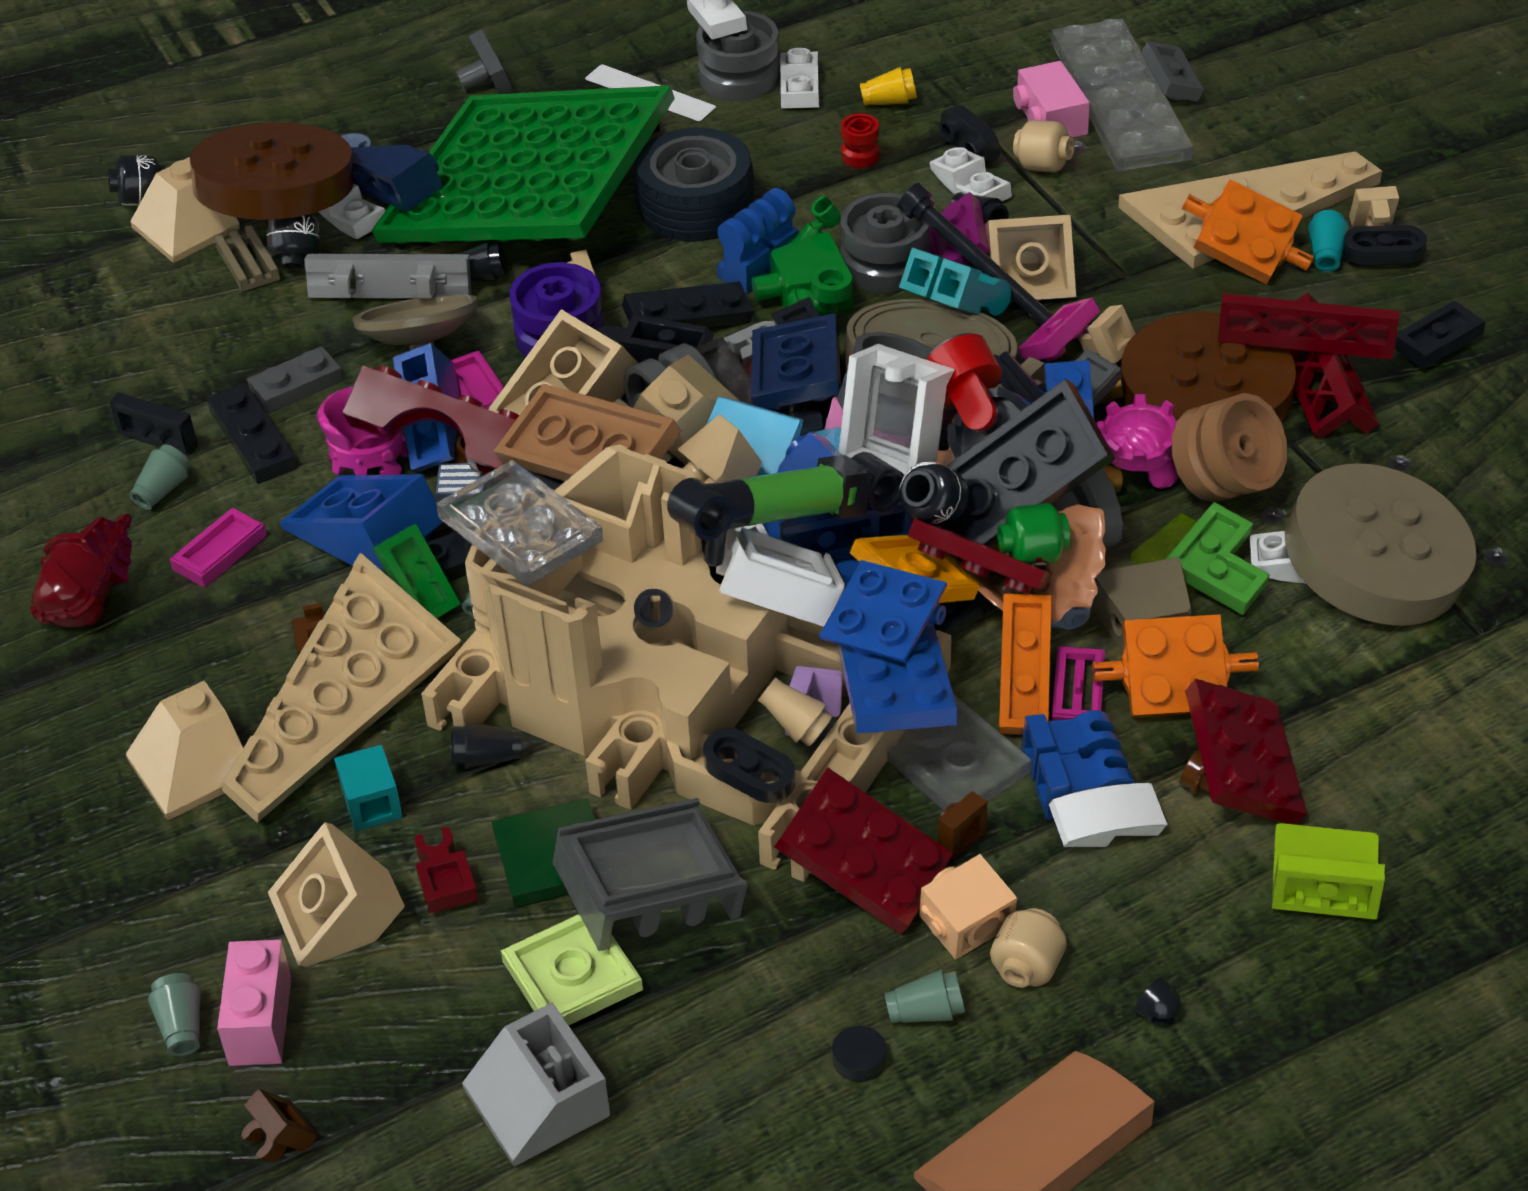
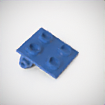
M861 560L819 634V638L906 663L925 626L932 627L934 624L941 625L943 623L946 608L939 604V600L947 587V583Z

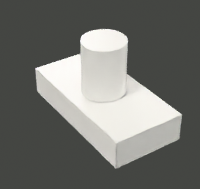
M687 0L689 12L712 40L747 30L746 16L733 0Z

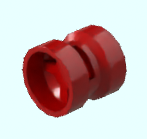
M857 113L845 117L841 121V137L844 140L841 145V159L845 164L854 168H865L874 165L880 156V145L876 141L879 138V121L874 116L865 113Z

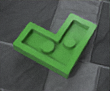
M1213 502L1166 558L1179 557L1185 583L1242 615L1265 589L1270 574L1234 555L1250 536L1253 523Z

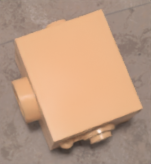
M979 854L957 868L953 866L945 868L935 876L931 883L921 888L919 916L953 958L957 960L997 936L1006 917L1016 911L1017 897L982 855Z

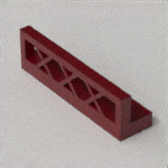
M1308 292L1296 300L1319 303ZM1289 349L1296 368L1294 389L1311 430L1316 437L1321 440L1347 420H1350L1365 434L1380 425L1349 355L1310 351L1306 362H1297L1301 350ZM1314 373H1324L1318 390L1308 389ZM1326 401H1336L1339 408L1321 420L1320 415Z
M1223 293L1217 342L1393 360L1400 311Z

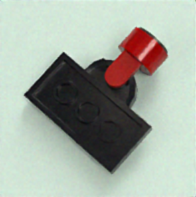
M962 333L955 335L938 344L928 354L926 360L955 369L946 386L944 406L956 407L958 411L953 424H948V443L955 460L948 464L947 467L961 474L966 480L969 490L968 504L964 513L955 522L947 526H941L943 529L992 547L998 543L997 527L998 525L1005 524L1007 513L1011 508L1043 503L1053 504L1116 459L1074 383L1064 379L1032 404L1027 398L1001 386L994 388L1002 377V369L985 338L980 334ZM957 557L959 561H963L962 558Z

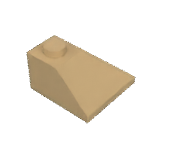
M190 157L177 161L170 167L155 174L130 221L132 228L173 263L215 243V236L222 234L223 238L230 235L229 232L240 230V224L236 217L213 211L196 199L192 187Z
M688 354L669 365L641 393L633 408L672 418L676 421L682 431L668 450L686 466L688 463L677 449L707 425L717 398L723 396L737 401L740 400Z
M202 681L161 700L128 749L126 757L168 821L224 794L222 791L223 782L242 752L243 746L226 710L207 683Z
M326 822L323 823L268 891L297 964L303 967H309L375 942L405 907L389 871L337 827Z

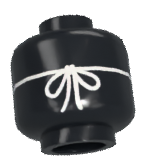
M151 155L120 156L116 163V169H108L109 192H117L118 200L122 205L139 206L155 174L164 170L165 165H159L157 159Z
M309 214L294 218L267 220V252L271 257L281 260L282 267H305L304 259L307 254H319L320 224L316 217Z
M921 462L911 467L904 475L900 484L899 499L903 510L909 517L932 525L947 526L955 522L964 513L968 504L969 490L966 480L958 471L936 462Z

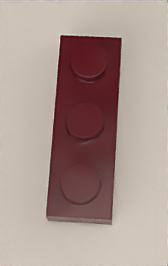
M918 519L913 520L907 535L920 541L917 550L942 560H944L946 552L963 559L961 568L983 577H987L989 570L1007 576L1003 585L1028 595L1031 594L1033 587L1047 590L1053 575L1051 571L1021 562L1006 553H1001L996 549Z

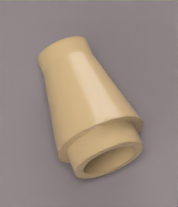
M776 677L757 700L768 709L796 743L801 740L808 747L816 740L833 717L832 714L824 709L825 703L782 683Z

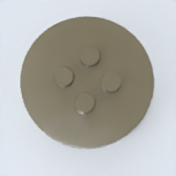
M899 299L867 306L850 318L846 330L843 362L848 372L849 356L852 354L857 337L870 332L898 334L914 339L932 349L944 340L958 334H980L985 338L993 355L1000 356L1004 351H1007L1015 359L1018 348L1016 339L1008 328L982 312L979 314L972 313L935 300ZM944 406V409H956V407Z
M1344 464L1317 473L1300 491L1285 527V546L1289 559L1304 582L1320 597L1338 609L1355 617L1380 624L1416 625L1440 617L1457 601L1473 572L1476 562V545L1473 534L1458 509L1445 496L1425 482L1404 472L1379 465Z

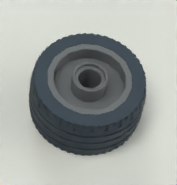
M703 127L673 130L650 140L639 153L635 164L636 200L640 216L645 225L652 229L653 232H657V234L663 235L666 238L676 239L677 241L700 242L717 239L718 227L726 220L734 218L742 209H748L749 205L754 202L753 165L750 152L745 144L738 140L737 137L724 131Z

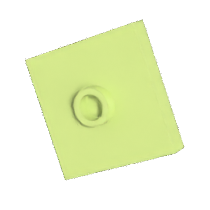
M579 914L501 950L504 965L532 1009L536 1011L553 1002L568 1025L643 990L641 977L612 934L609 949L598 951Z

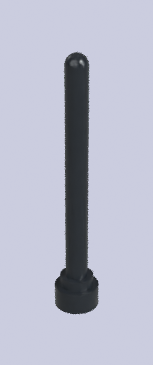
M916 183L908 189L898 202L897 208L909 219L913 217L918 221L923 219L972 265L981 270L982 273L1007 281L1011 287L1010 299L1040 326L1053 315L933 207L935 202L931 199L932 194L920 183Z

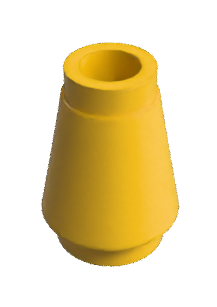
M898 67L860 84L864 106L909 104L908 100L917 98L911 68L901 70V67Z

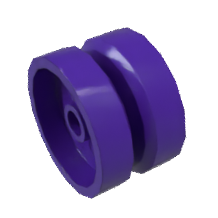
M558 262L536 266L526 270L517 277L509 290L516 347L524 357H527L561 309L595 330L604 326L600 281L592 271L580 265Z

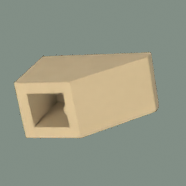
M720 414L677 449L688 463L682 469L685 470L687 468L694 471L696 478L706 484L757 476L762 462L740 430Z

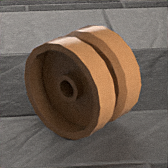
M1242 393L1187 410L1177 420L1172 435V457L1177 474L1191 493L1200 500L1219 502L1273 487L1283 475L1287 462V440L1282 423L1273 408L1259 396Z

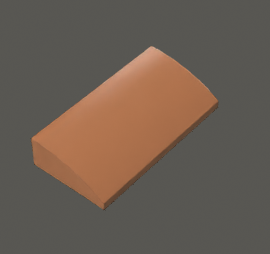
M1074 1051L914 1172V1179L926 1191H1070L1152 1126L1155 1101L1112 1068L1086 1054Z

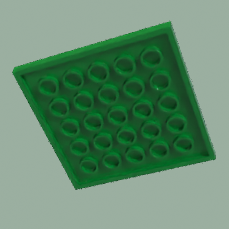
M671 86L470 95L429 151L439 166L437 174L443 187L408 212L389 205L372 229L377 243H439L442 241H463L469 243L477 240L505 242L520 239L541 241L544 239L567 238L569 240L585 238L674 101L675 97Z

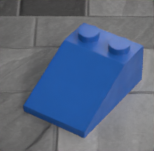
M423 474L339 475L279 523L283 530L352 566L358 555L362 553L381 571H385L372 547L413 524L418 526L425 541H428L432 537V531L444 522L445 518Z

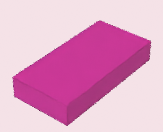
M480 351L451 360L455 366L459 395H467L483 403V408L488 410L504 386Z
M232 507L170 558L172 570L205 588L267 536L265 525Z

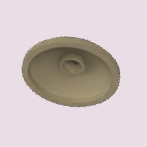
M467 294L438 295L432 299L416 298L363 311L353 317V324L356 330L367 337L389 345H409L411 351L429 343L434 345V341L456 332L473 316L478 308L476 296Z

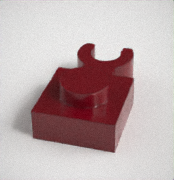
M448 827L441 828L443 841L436 846L427 845L424 842L422 833L415 836L417 855L421 861L415 863L429 914L478 900L476 885L465 851L455 852L453 834Z

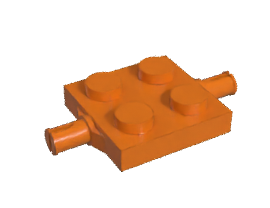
M1229 179L1221 196L1214 200L1211 205L1189 194L1181 208L1203 219L1201 233L1196 240L1194 249L1266 285L1274 270L1284 260L1306 272L1314 258L1313 255L1292 246L1294 232L1303 215Z
M1221 614L1124 620L1122 623L1124 649L1121 661L1092 662L1094 682L1122 680L1129 696L1130 718L1191 715L1185 690L1195 678L1227 687L1230 673L1258 672L1259 662H1255L1258 659L1256 651L1252 653L1228 654V650L1223 642Z

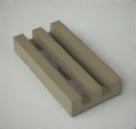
M252 225L244 227L245 234L239 235L237 230L229 232L230 239L224 240L222 234L214 237L217 250L242 292L280 280L277 266ZM250 244L267 274L263 275L246 245ZM232 249L238 250L253 278L247 280L231 252Z

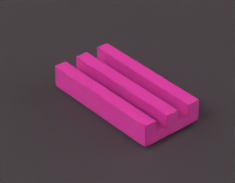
M1057 647L1051 721L1074 719L1076 716L1089 711L1082 710L1085 660L1104 662L1105 650ZM1066 659H1076L1072 709L1062 708ZM1093 681L1091 710L1101 711L1103 681Z

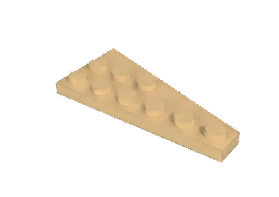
M1354 151L1120 194L1118 208L1194 269L1214 260V258L1193 248L1201 233L1203 219L1181 209L1189 194L1211 205L1214 200L1221 196L1229 179L1303 215L1301 219H1304L1354 196L1356 189L1371 188L1380 184L1382 170Z
M360 553L346 581L337 590L325 616L318 622L287 674L286 681L278 695L273 698L268 706L265 717L254 735L250 736L225 778L222 791L258 823L460 649L462 640Z

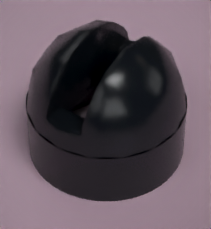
M647 589L638 595L634 603L636 618L647 627L664 626L671 620L674 614L673 599L667 592L661 589ZM653 596H660V620H652Z
M1160 977L1141 995L1134 1007V1011L1154 1025H1166L1175 1020L1181 1008L1180 995L1169 983Z

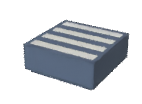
M469 463L439 464L435 493L437 504L446 505L447 502L483 488L485 474L471 470Z

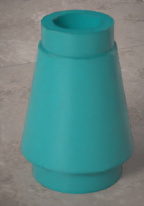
M1323 210L1313 216L1307 230L1316 268L1321 271L1330 272L1340 266L1344 249V236L1349 230V226L1341 213L1334 210Z

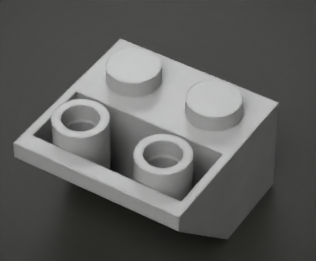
M553 1002L505 1026L462 1082L466 1094L514 1167L610 1116L605 1077Z

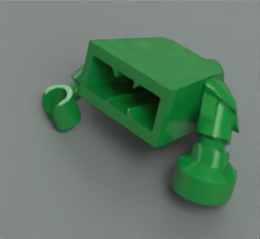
M820 196L811 206V212L816 219L812 223L808 221L797 236L788 244L772 250L770 253L769 274L752 277V290L756 301L778 297L782 307L785 308L810 297L819 316L854 310L853 276L830 232H822L824 227L832 228L838 225L841 220V214L828 197Z

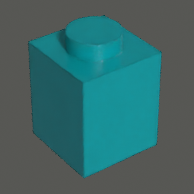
M382 744L334 758L341 791L355 832L403 818L397 787Z

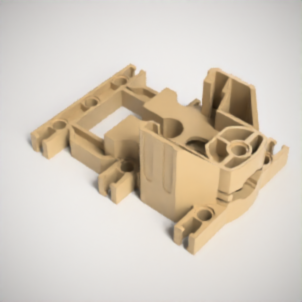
M620 444L606 447L551 494L526 492L510 502L495 514L477 535L465 561L471 603L473 604V615L476 620V630L421 693L427 726L441 731L447 724L444 718L450 712L452 713L454 726H463L464 721L482 724L497 705L502 703L507 707L512 727L580 755L589 756L585 761L589 793L601 798L605 793V786L616 775L618 793L614 797L615 802L629 810H632L660 771L662 769L667 770L670 773L676 794L687 799L698 798L700 804L751 825L764 823L758 831L760 864L776 869L781 863V858L776 857L780 851L774 846L827 767L863 792H866L909 729L856 734L851 705L849 703L802 771L795 770V787L793 792L786 799L776 803L757 801L709 774L704 766L703 745L707 737L720 729H733L776 670L793 676L796 666L843 672L838 644L819 638L823 626L720 593L719 588L721 584L715 582L710 576V568L704 561L705 555L702 550L701 538L672 519L667 511V501L673 488L684 479L696 478L694 471L670 465L667 461L648 454L643 455L631 451L626 446ZM647 589H661L667 592L673 599L674 614L671 620L664 626L647 627L636 618L634 603L638 595ZM653 596L652 620H660V596ZM936 631L948 673L951 668V635ZM843 676L842 695L849 698L845 677ZM728 758V759H724L723 761H725V762H733V761H735V760ZM766 781L765 783H773L775 781ZM791 859V876L805 882L811 872Z

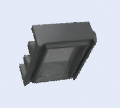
M698 798L667 803L662 806L625 812L616 816L579 822L558 828L553 865L598 951L609 949L613 921L634 916L633 924L641 937H648L657 931L661 911L680 905V912L689 926H695L704 920L708 901L715 897H718L730 920L740 918L748 882L740 878L702 813Z

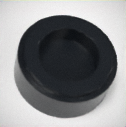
M853 1026L844 1029L836 1036L832 1045L833 1065L841 1076L852 1081H867L875 1078L882 1072L886 1064V1043L884 1038L876 1030L866 1026Z

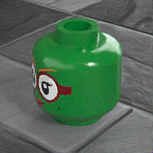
M1051 503L1011 508L1007 513L1005 524L998 525L997 540L1000 552L1008 553L1012 558L1032 566L1057 563L1063 551L1070 548V528L1065 513H1059Z

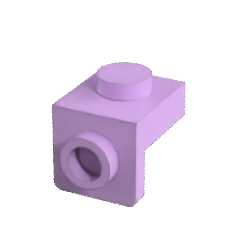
M796 666L789 686L825 703L824 709L832 714L833 717L840 715L842 710L843 672Z

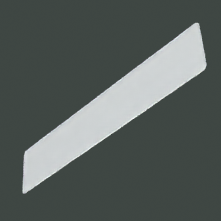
M603 64L585 77L586 80L607 88L660 86ZM672 90L675 99L668 110L693 120L701 121L716 106Z

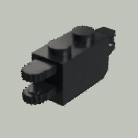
M633 314L627 328L606 325L597 330L623 346L638 363L649 358L658 361L659 354L685 343L693 346L704 357L712 369L716 380L721 384L738 385L743 374L742 355L715 347V335L704 326Z

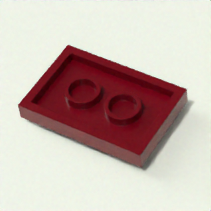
M1195 678L1185 690L1212 803L1282 823L1298 825L1307 815L1277 703L1263 697H1256L1223 685H1216Z
M828 767L774 846L900 935L909 927L920 909L921 888L933 881L935 876L945 868L953 855L952 852Z

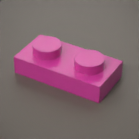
M1093 297L1063 305L1017 349L1023 361L1025 362L1031 356L1037 360L1043 359L1045 363H1048L1062 356L1066 352L1065 345L1070 340L1078 338L1087 332L1088 323L1100 312Z

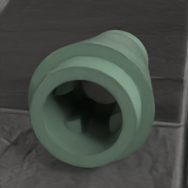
M162 445L159 450H152L133 489L129 493L131 500L139 507L151 510L155 504L187 479V470L190 468V462L187 457L170 445Z
M939 969L900 986L894 991L885 992L891 1024L898 1022L954 1021L953 1015L966 1013L956 971L943 974L942 969Z
M173 973L162 976L152 983V992L148 996V1003L167 1045L168 1053L172 1056L192 1054L200 1048L201 989L198 985L194 984L192 976L188 974Z

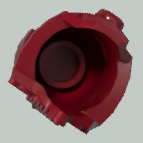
M121 514L114 522L104 517L96 518L80 533L57 535L45 544L43 551L46 557H42L40 560L42 569L39 573L31 601L34 606H30L34 619L43 624L53 623L65 628H82L87 625L92 627L99 621L105 610L103 605L111 586L129 580L127 574L129 565H131L132 542L127 536V528H130L132 521L130 514Z

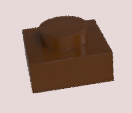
M974 791L970 792L958 803L948 805L938 819V843L953 853L950 858L952 862L987 832L988 801Z

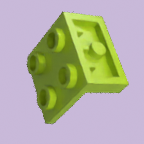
M1278 823L1275 828L1272 909L1377 920L1385 882V864H1378L1379 836L1372 832Z

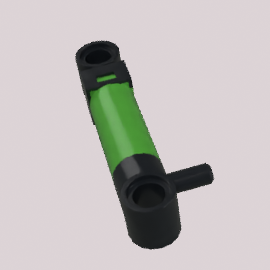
M860 452L852 458L845 454L818 458L817 467L707 484L698 478L690 477L682 480L673 488L667 501V511L672 519L706 541L704 561L710 566H719L723 563L728 529L830 513L838 519L866 515L867 505L877 512H886L893 509L900 502L899 488L904 474L872 453Z

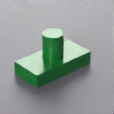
M416 524L408 526L372 547L388 577L435 618L442 616L461 604Z

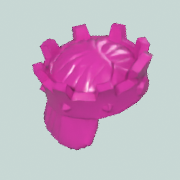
M354 386L343 388L326 397V400L320 405L316 417L326 437L329 450L328 460H332V472L337 475L342 474L344 467L354 469L355 475H368L369 468L380 466V475H400L402 468L395 459L399 454L402 457H409L403 430L391 440L351 427L343 415V410Z
M1135 394L1133 404L1119 407L1113 401L1106 406L1108 416L1105 421L1097 422V426L1116 458L1110 463L1128 471H1147L1149 481L1156 488H1170L1176 483L1179 475L1177 474L1172 457V435L1177 423L1173 416L1174 405L1166 400L1162 403L1161 407L1147 404L1146 394Z

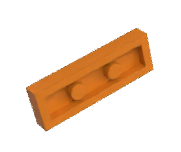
M1004 594L999 734L1023 735L1025 716L1045 714L1048 722L1052 595Z

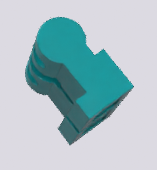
M916 248L911 249L899 288L976 314H979L981 310L994 316L1000 315L1007 308L1011 298V287L1007 281L991 277L988 274L982 273L981 270Z

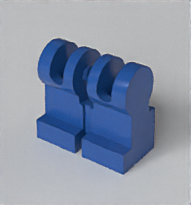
M779 188L771 189L763 195L762 199L755 200L749 205L748 209H742L734 218L726 220L718 227V237L724 247V260L717 264V278L726 283L740 281L745 293L748 294L752 291V277L770 273V253L772 250L785 246L799 233V229L792 226L795 206L786 192Z
M1091 710L1076 716L1074 719L1048 722L1045 714L1025 716L1021 750L1032 781H1035V789L1046 820L1054 819L1049 804L1055 798L1099 787L1135 783L1132 773L1128 770L1127 760L1121 752L1120 742L1114 734V727L1107 713Z

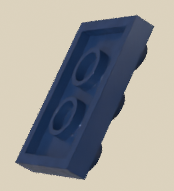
M836 313L752 330L751 400L754 406L769 410H780L790 404L810 400L820 402L839 394L841 388L840 338Z

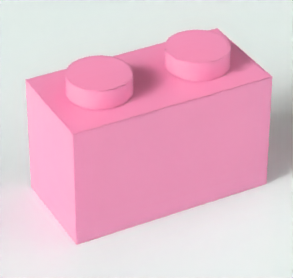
M1061 61L1018 70V84L1013 88V97L1016 107L1023 110L1028 122L1030 120L1058 121L1066 126L1069 136L1073 138L1088 134L1090 102Z
M281 939L229 942L217 1027L229 1066L282 1064L292 977Z

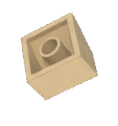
M1071 215L988 220L985 224L990 252L986 255L1037 301L1076 298Z

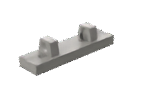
M307 254L304 259L308 298L432 299L438 295H471L472 293L469 254ZM355 269L356 285H350L351 276Z

